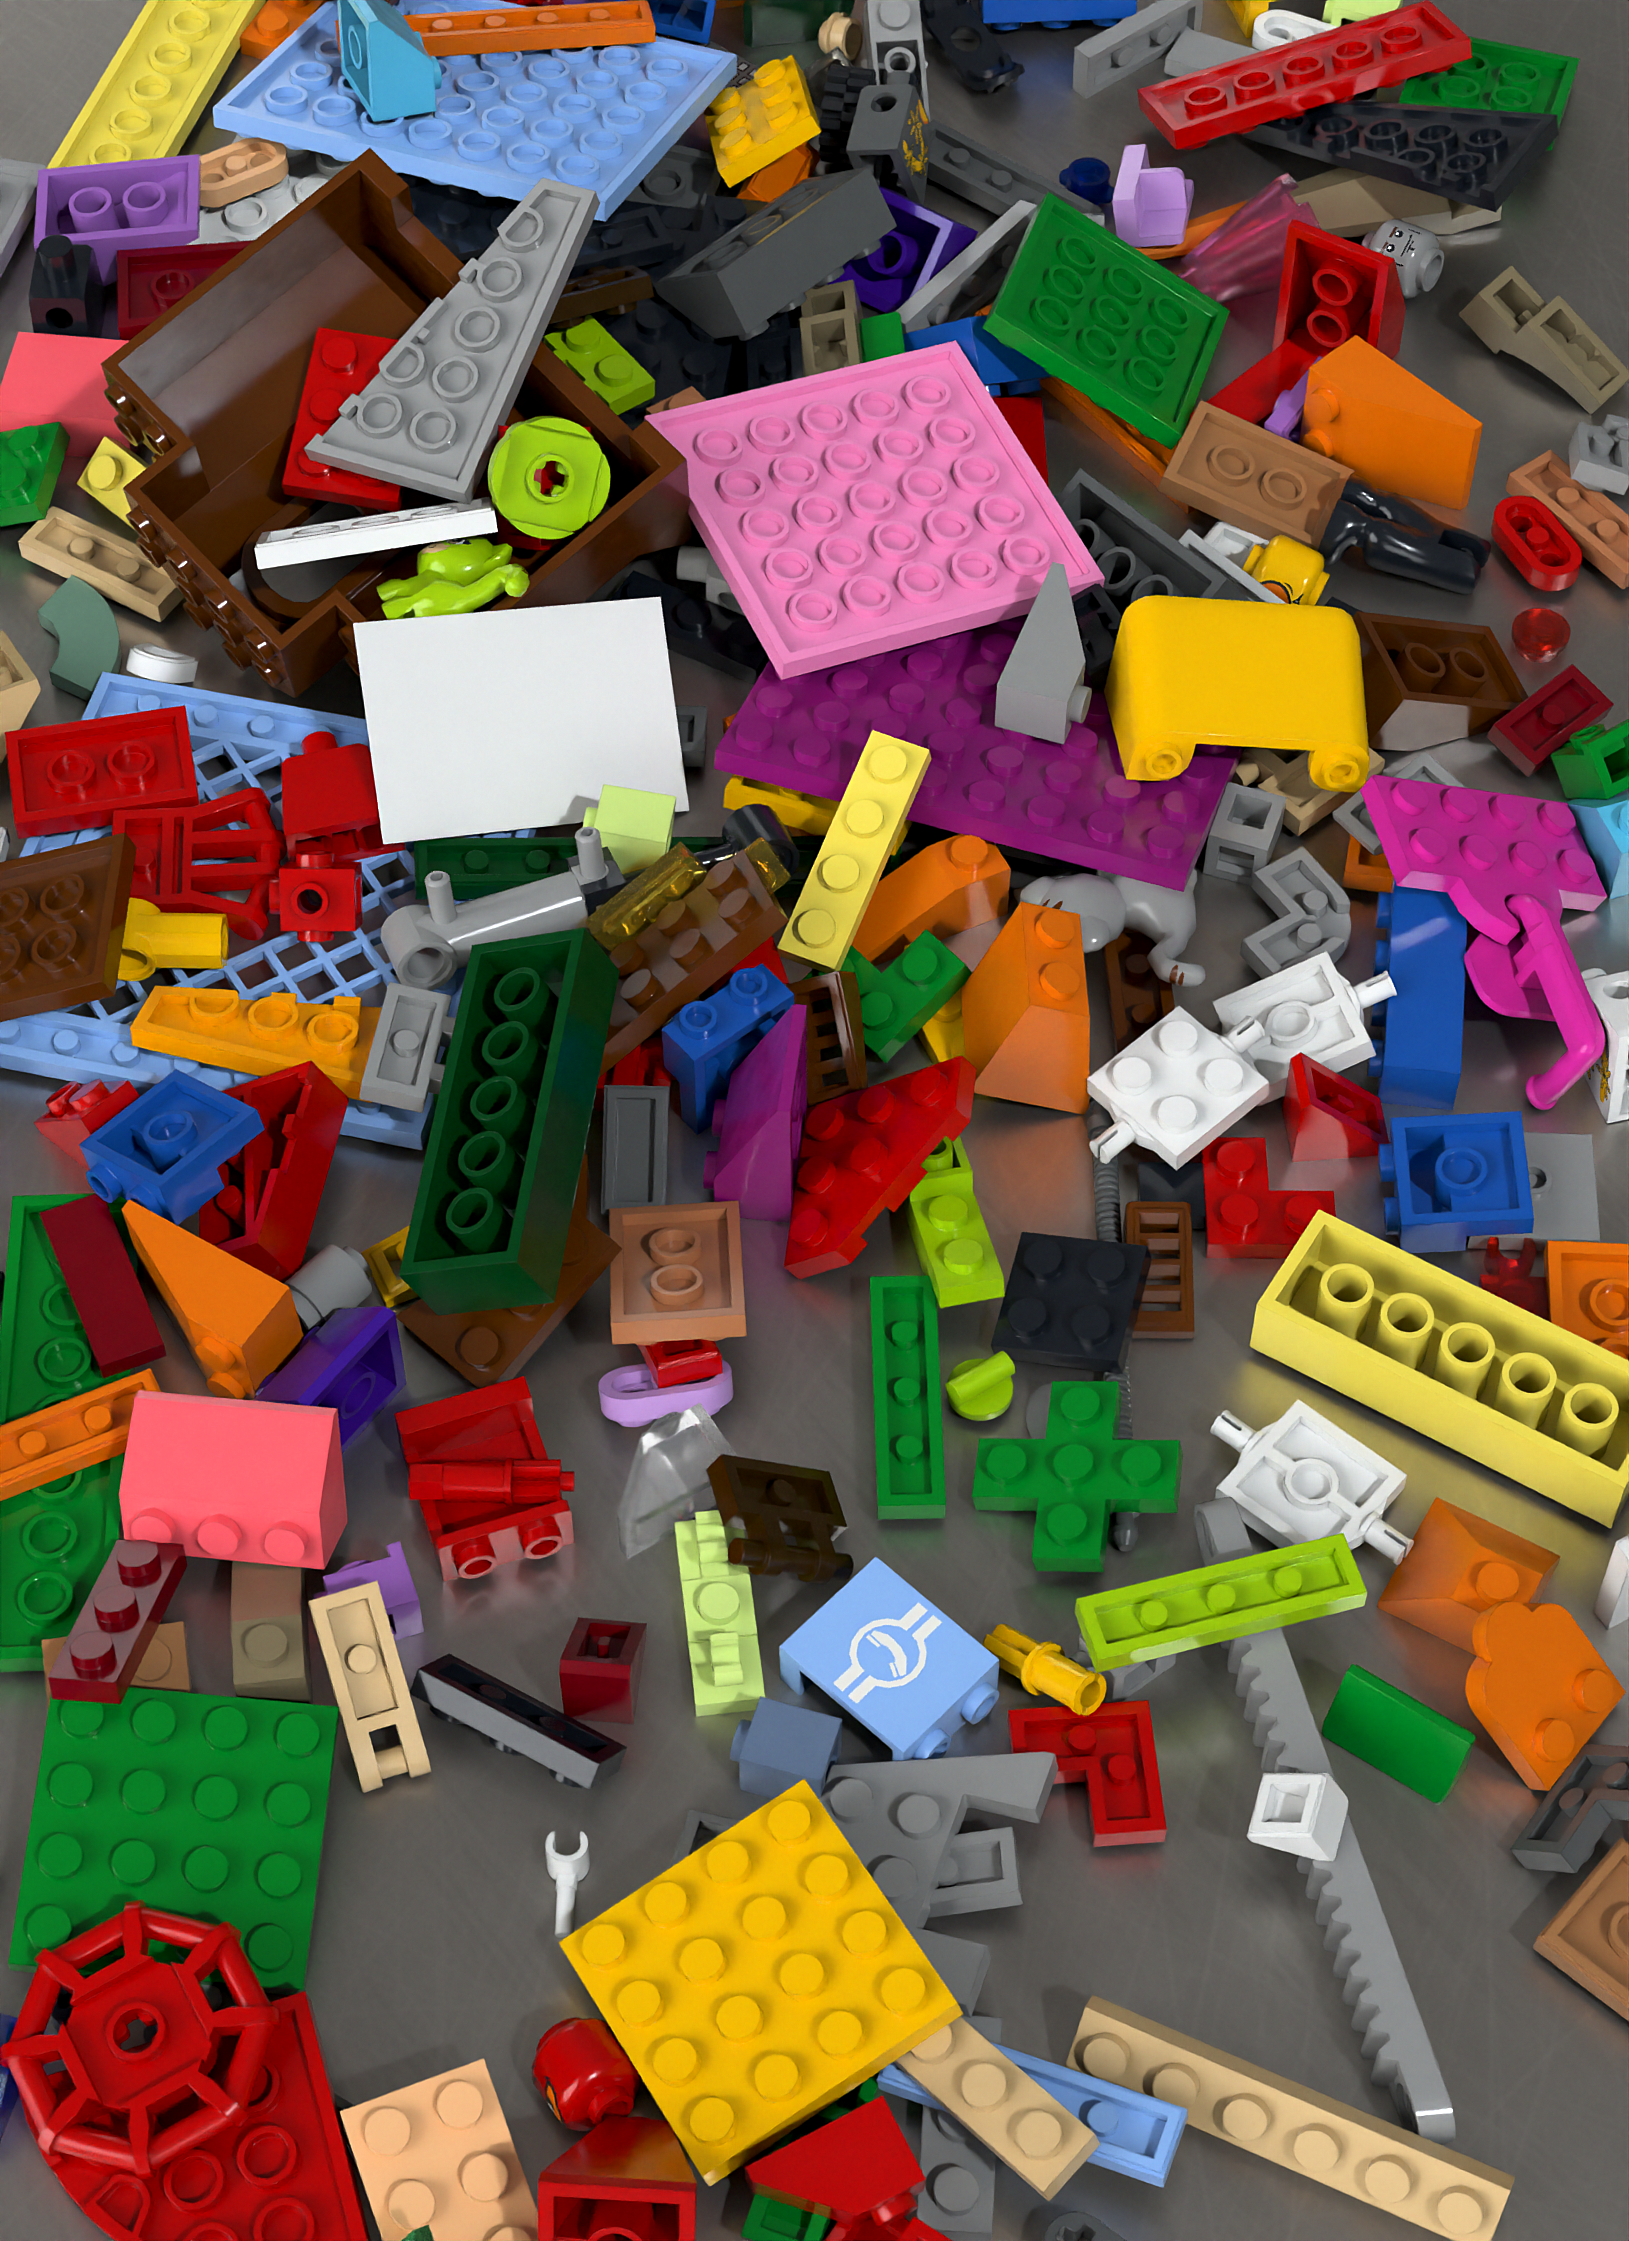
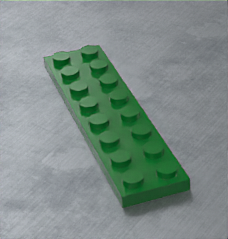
M95 1193L12 1196L0 1327V1426L135 1374V1368L103 1379L39 1214ZM118 1197L112 1203L107 1202V1205L141 1286L142 1268L121 1210L127 1203V1200ZM125 1453L0 1501V1672L44 1671L42 1640L69 1636L117 1540H123L124 1537L119 1490Z

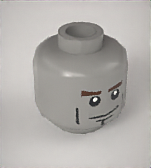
M1390 219L1383 223L1377 231L1371 230L1368 232L1361 244L1363 247L1395 259L1402 294L1405 299L1414 298L1422 291L1426 292L1432 289L1441 274L1444 252L1439 249V241L1430 230L1400 219Z

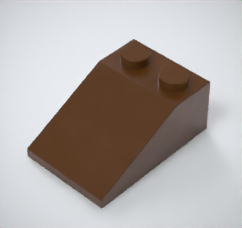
M1359 611L1352 617L1360 637L1368 745L1370 748L1411 752L1488 732L1493 724L1528 698L1526 691L1489 626Z

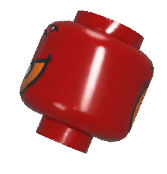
M573 2017L551 2027L539 2040L536 2047V2056L531 2067L534 2086L559 2121L567 2129L576 2131L593 2130L607 2117L626 2118L633 2108V2101L642 2083V2078L609 2024L604 2020L596 2018L582 2019Z

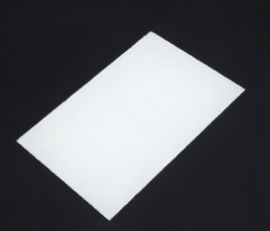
M661 597L353 623L383 844L584 822L587 807L598 808L603 784L676 796L675 812L689 811Z

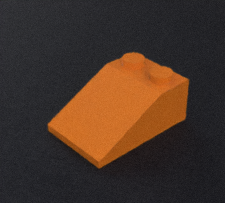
M1355 335L1309 367L1299 445L1355 470L1353 474L1365 478L1377 489L1460 511L1468 505L1483 424L1362 338Z
M129 1199L121 1210L144 1277L205 1377L208 1389L219 1398L253 1401L263 1380L275 1371L280 1372L298 1353L301 1342L304 1339L290 1287Z

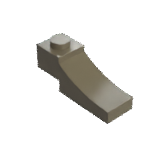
M1512 265L1481 290L1458 314L1495 355L1500 350H1503L1532 365L1561 386L1590 415L1629 381V370L1560 295L1547 304Z
M849 280L807 290L805 292L807 300L801 304L802 318H799L805 377L863 363L859 332L860 319H863V313L854 281Z

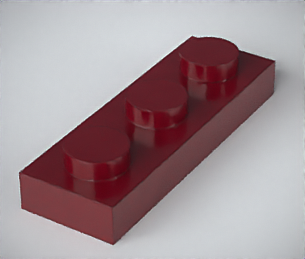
M117 1540L47 1677L52 1699L121 1704L188 1566L183 1544L159 1543L148 1540Z

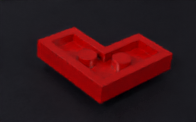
M1217 1137L1199 1152L1200 1163H1203L1206 1258L1286 1259L1318 1209L1336 1217L1334 1191L1269 1190L1265 1137Z
M1149 1700L1101 1703L1095 1712L1087 1716L1073 1712L1068 1706L1008 1710L1007 1727L1011 1754L1031 1752L1053 1753L1056 1756L1059 1767L1053 1784L1085 1782L1093 1847L1165 1842L1167 1828Z

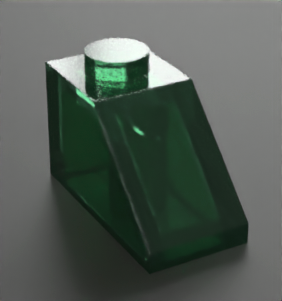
M746 0L743 3L744 45L751 48L818 40L821 25L835 12L847 13L850 17L855 0Z

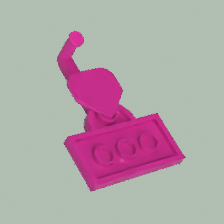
M1373 774L1360 789V792L1397 886L1447 892L1459 913L1475 929L1480 931L1464 954L1465 966L1480 999L1492 1010L1505 1016L1557 1022L1568 1050L1545 1074L1531 1076L1527 1080L1525 1090L1528 1100L1534 1107L1540 1110L1551 1109L1555 1106L1557 1099L1564 1095L1601 1057L1605 1045L1604 1028L1559 922L1563 908L1594 912L1607 897L1597 874L1595 864L1589 855L1568 803Z

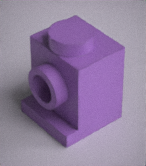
M400 1541L386 1545L388 1551L387 1558L374 1562L369 1560L355 1561L345 1565L337 1573L323 1576L326 1591L313 1594V1599L378 1581L394 1641L423 1633L424 1628L419 1599Z

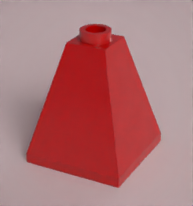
M643 2116L631 2118L607 2117L540 2172L538 2180V2241H696L697 2182L676 2135L667 2120H655Z

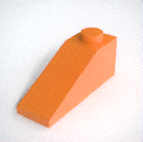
M958 834L929 845L878 882L851 945L869 962L877 966L899 957L904 952V946L910 945L925 929L940 941L1008 914L1011 868L994 842L983 840L977 836Z

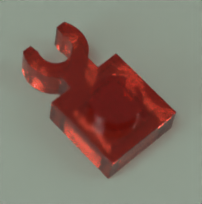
M1490 1237L1483 1260L1485 1270L1489 1275H1480L1478 1287L1549 1321L1547 1278L1529 1276L1537 1254L1533 1239L1524 1238L1520 1258L1509 1259L1500 1253L1498 1237Z

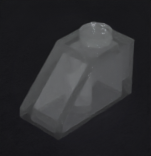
M701 1403L681 1413L671 1412L660 1417L652 1424L649 1430L641 1434L617 1514L619 1545L626 1559L675 1534L674 1522L695 1520V1512L718 1510L706 1469L721 1454L737 1456V1454Z

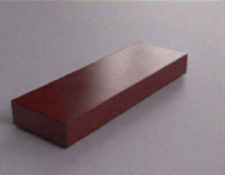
M95 1193L39 1213L103 1379L167 1356L163 1340L107 1202Z

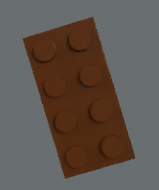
M744 849L730 860H724L716 864L707 873L704 881L682 900L673 901L664 907L652 925L635 939L627 940L618 945L610 954L609 958L620 972L599 1077L680 1012L686 1004L692 1002L789 922L760 867Z

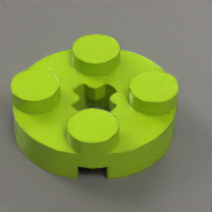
M537 416L524 422L519 421L512 424L506 430L504 437L495 446L488 466V488L492 495L494 508L513 527L536 538L561 539L574 534L572 531L580 529L587 521L591 522L605 505L610 489V467L607 459L602 454L599 444L593 439L594 437L584 427L568 419L556 416ZM546 461H556L555 471L564 474L562 486L552 485L549 494L540 493V483L534 480L536 469H543Z

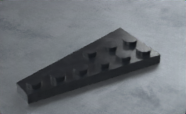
M1350 100L1343 103L1329 102L1307 109L1303 115L1296 118H1278L1259 124L1253 131L1243 133V138L1497 212L1559 135L1557 114Z

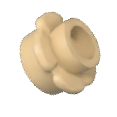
M833 13L821 25L818 41L820 49L829 55L828 59L831 63L837 64L840 59L854 60L862 48L863 28L861 22L857 18H850L847 13Z

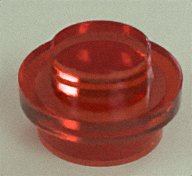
M1532 608L1521 612L1514 619L1511 629V638L1517 652L1523 658L1539 663L1555 659L1567 647L1571 634L1570 626L1566 619L1559 613L1545 608Z

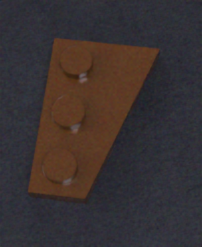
M573 1207L554 1303L438 1316L420 1299L397 1314L396 1318L478 1389L511 1380L614 1260L622 1248Z

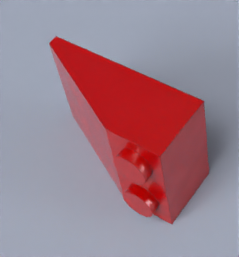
M1292 219L1287 229L1272 350L1288 339L1316 358L1319 356L1325 357L1357 335L1392 360L1400 350L1406 313L1395 259Z

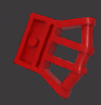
M258 787L246 788L194 807L114 810L112 835L126 833L137 847L130 898L148 901L159 908L161 913L226 914L228 926L234 933L247 940H260L269 926L267 914L270 910L271 877H279V868L282 867L280 860L286 856L287 852L285 836L276 829L269 815L271 804L264 790ZM238 820L246 823L249 829L209 831ZM252 856L256 860V862L195 865V859ZM251 890L245 904L202 893Z

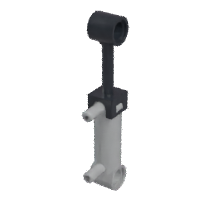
M762 804L746 805L736 810L727 818L722 828L721 836L724 845L623 875L609 848H602L599 830L594 827H583L575 834L578 855L566 858L568 872L455 905L449 875L443 871L431 872L425 878L430 908L417 904L404 906L394 911L385 920L381 928V941L402 985L432 991L449 981L457 969L468 966L472 945L583 927L588 930L595 941H599L634 930L629 898L706 876L716 864L724 860H730L742 849L758 864L771 888L785 883L793 876L799 865L800 855L777 813L769 806Z

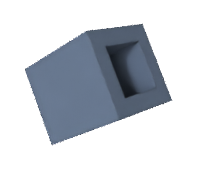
M760 1696L752 1721L740 1720L732 1742L730 1760L739 1762L740 1790L774 1799L802 1779H805L819 1799L832 1765H837L842 1751V1719Z

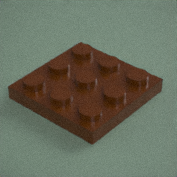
M126 833L0 862V1022L115 996L137 847Z

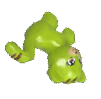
M474 535L431 543L417 554V576L404 581L401 579H390L377 586L376 589L381 600L384 602L381 606L388 620L473 613L475 609L491 601L504 591L510 596L522 597L530 584L529 574L517 563L508 565L513 550L509 544L493 546L485 537Z

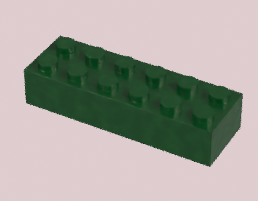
M585 927L472 945L399 1276L438 1316L555 1302L620 972Z

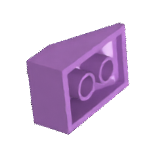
M199 154L38 169L34 231L35 251L42 239L56 234L68 237L72 244H87L93 247L103 286L105 287L117 281V250L181 246L198 239L201 189V160Z

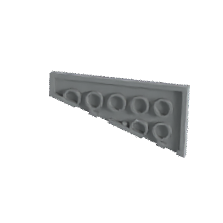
M542 177L497 228L499 232L498 238L478 260L472 257L458 274L461 280L443 300L437 297L379 362L380 372L358 396L352 393L338 409L341 416L323 436L317 433L306 445L304 450L309 459L470 505L498 441V425H505L599 208L600 202L596 191Z

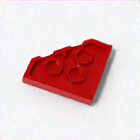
M961 1055L807 1108L784 1268L800 1280L851 1264L868 1244L861 1235L885 1207L894 1213L928 1173L920 1165L940 1141L946 1136L954 1142L970 1123L977 1069Z

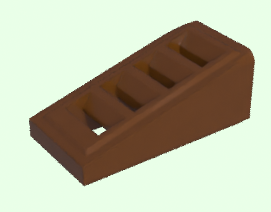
M835 971L786 984L785 986L794 993V1004L807 1005V1108L867 1088L868 1078L861 1000L856 973ZM831 998L833 1009L817 1013L816 1002ZM836 1022L837 1033L819 1037L818 1026ZM841 1045L842 1057L821 1062L820 1050ZM846 1069L848 1081L823 1087V1074Z
M1129 1202L1125 1206L1123 1242L1148 1246L1150 1254H1176V1259H1152L1147 1280H1177V1285H1145L1141 1303L1178 1304L1179 1310L1142 1311L1140 1304L1132 1338L1194 1339L1191 1205L1187 1202Z

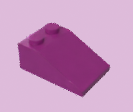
M793 1004L731 1074L727 1099L716 1098L712 1136L720 1137L718 1151H707L703 1188L714 1190V1202L739 1200L740 1218L790 1223L807 1112V1005Z

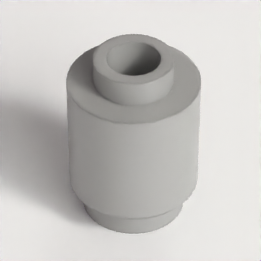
M328 1244L283 1283L291 1289L304 1338L314 1327L318 1325L323 1326L338 1309L356 1308L372 1293V1286L368 1279L372 1276V1270L364 1257L352 1247L345 1246L341 1249L336 1245Z

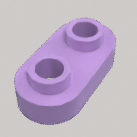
M722 1359L723 1373L660 1389L646 1363L617 1368L605 1374L599 1381L601 1411L605 1417L617 1421L618 1424L625 1427H640L656 1419L683 1415L696 1418L714 1415L733 1398L731 1367Z

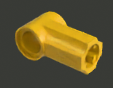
M129 898L118 979L141 981L149 978L155 972V968L223 969L224 966H227L229 952L227 915L217 913H161L159 908L148 901Z

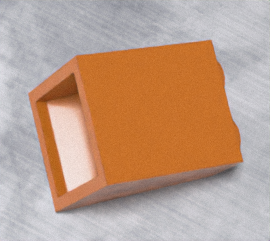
M1021 901L961 988L965 1058L977 1069L974 1093L1084 1115L1089 1109L1087 1078H1089L1090 1015L1080 914Z

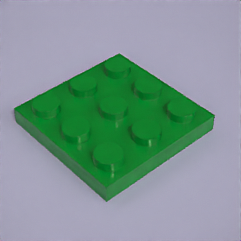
M1469 37L1471 40L1472 58L1454 63L1450 69L1443 72H1425L1407 78L1399 99L1401 104L1557 114L1559 130L1576 78L1580 59ZM1555 140L1546 150L1552 151Z

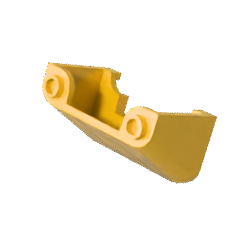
M1163 595L1145 596L1134 601L1126 608L1121 618L1104 688L1126 779L1146 781L1169 780L1180 775L1188 767L1196 744L1309 750V774L1313 782L1321 789L1357 793L1364 786L1369 771L1370 758L1360 637L1352 616L1345 610L1328 606Z

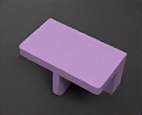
M1146 144L1127 145L1124 149L1112 199L1117 237L1132 247L1181 244L1184 242L1194 195L1193 180L1185 179L1183 171L1177 167L1150 169Z

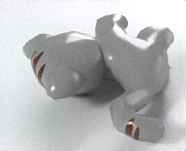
M1195 869L1192 871L1184 892L1097 870L1096 876L1086 873L1056 879L1044 876L1032 881L1021 891L1020 897L1023 902L1080 914L1083 952L1085 953L1098 951L1107 943L1117 939L1124 928H1128L1147 936L1157 944L1147 956V960L1159 979L1177 986L1197 987L1205 980L1203 966L1197 963L1174 960L1183 952L1187 941H1189L1197 928L1193 890L1197 882V872Z

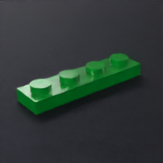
M929 1275L870 1276L869 1294L877 1520L945 1518L946 1495L936 1295Z

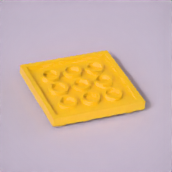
M802 1779L558 1942L709 2187L906 2054L947 2024L963 2015L960 2006L805 1779Z

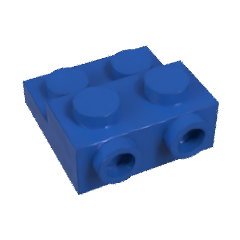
M762 963L755 968L738 970L719 988L717 993L705 1001H693L686 1004L669 1021L667 1026L662 1028L664 1067L680 1082L681 1119L696 1135L712 1126L716 1098L727 1099L731 1074L794 1004V993Z
M175 1069L81 1142L79 1146L90 1168L86 1172V1178L92 1189L101 1199L108 1203H112L118 1197H122L127 1201L130 1199L175 1225H179L187 1217L199 1211L202 1205L225 1188L217 1167L239 1153L243 1146L264 1131L265 1128L257 1109Z
M1521 1111L1391 1118L1390 1143L1378 1145L1380 1182H1393L1395 1197H1384L1383 1199L1384 1227L1386 1236L1399 1237L1400 1249L1408 1253L1466 1251L1467 1236L1533 1233L1534 1214Z

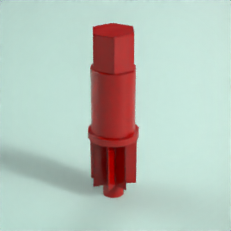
M506 1458L505 1461H445L444 1464H410L409 1469L410 1500L505 1502L506 1506H513L514 1504H549L561 1500L562 1492L575 1491V1471H562L561 1459Z

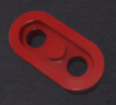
M1522 495L1505 498L1497 504L1491 525L1492 537L1523 577L1533 586L1547 591L1563 590L1574 584L1578 578L1581 566L1582 551L1546 505L1535 498Z

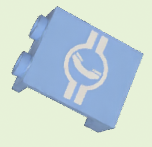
M877 1557L871 1560L779 1646L780 1679L799 1696L815 1683L893 1750L892 1761L942 1758L950 1747L951 1736L965 1722L969 1721L971 1724H976L982 1720L993 1708L999 1697L997 1686L1000 1659Z

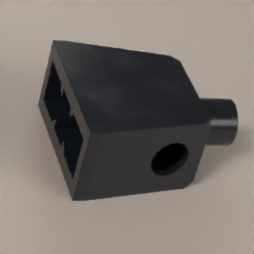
M56 234L45 237L41 240L36 250L29 289V307L33 332L101 338L107 298L94 248L87 244H72L71 240L64 235ZM62 309L67 310L72 315L73 323L69 327H65Z

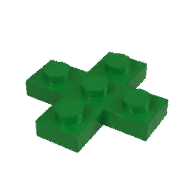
M1052 1381L1045 1439L979 1438L972 1490L976 1510L1037 1511L1031 1557L1036 1571L1104 1572L1110 1512L1178 1513L1183 1461L1180 1440H1118L1122 1393L1117 1381Z

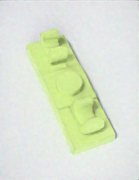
M719 1510L695 1512V1520L674 1522L696 1717L756 1710L760 1696L765 1698L750 1573L747 1567L732 1565L728 1559V1548L734 1538H745L744 1529L724 1527Z

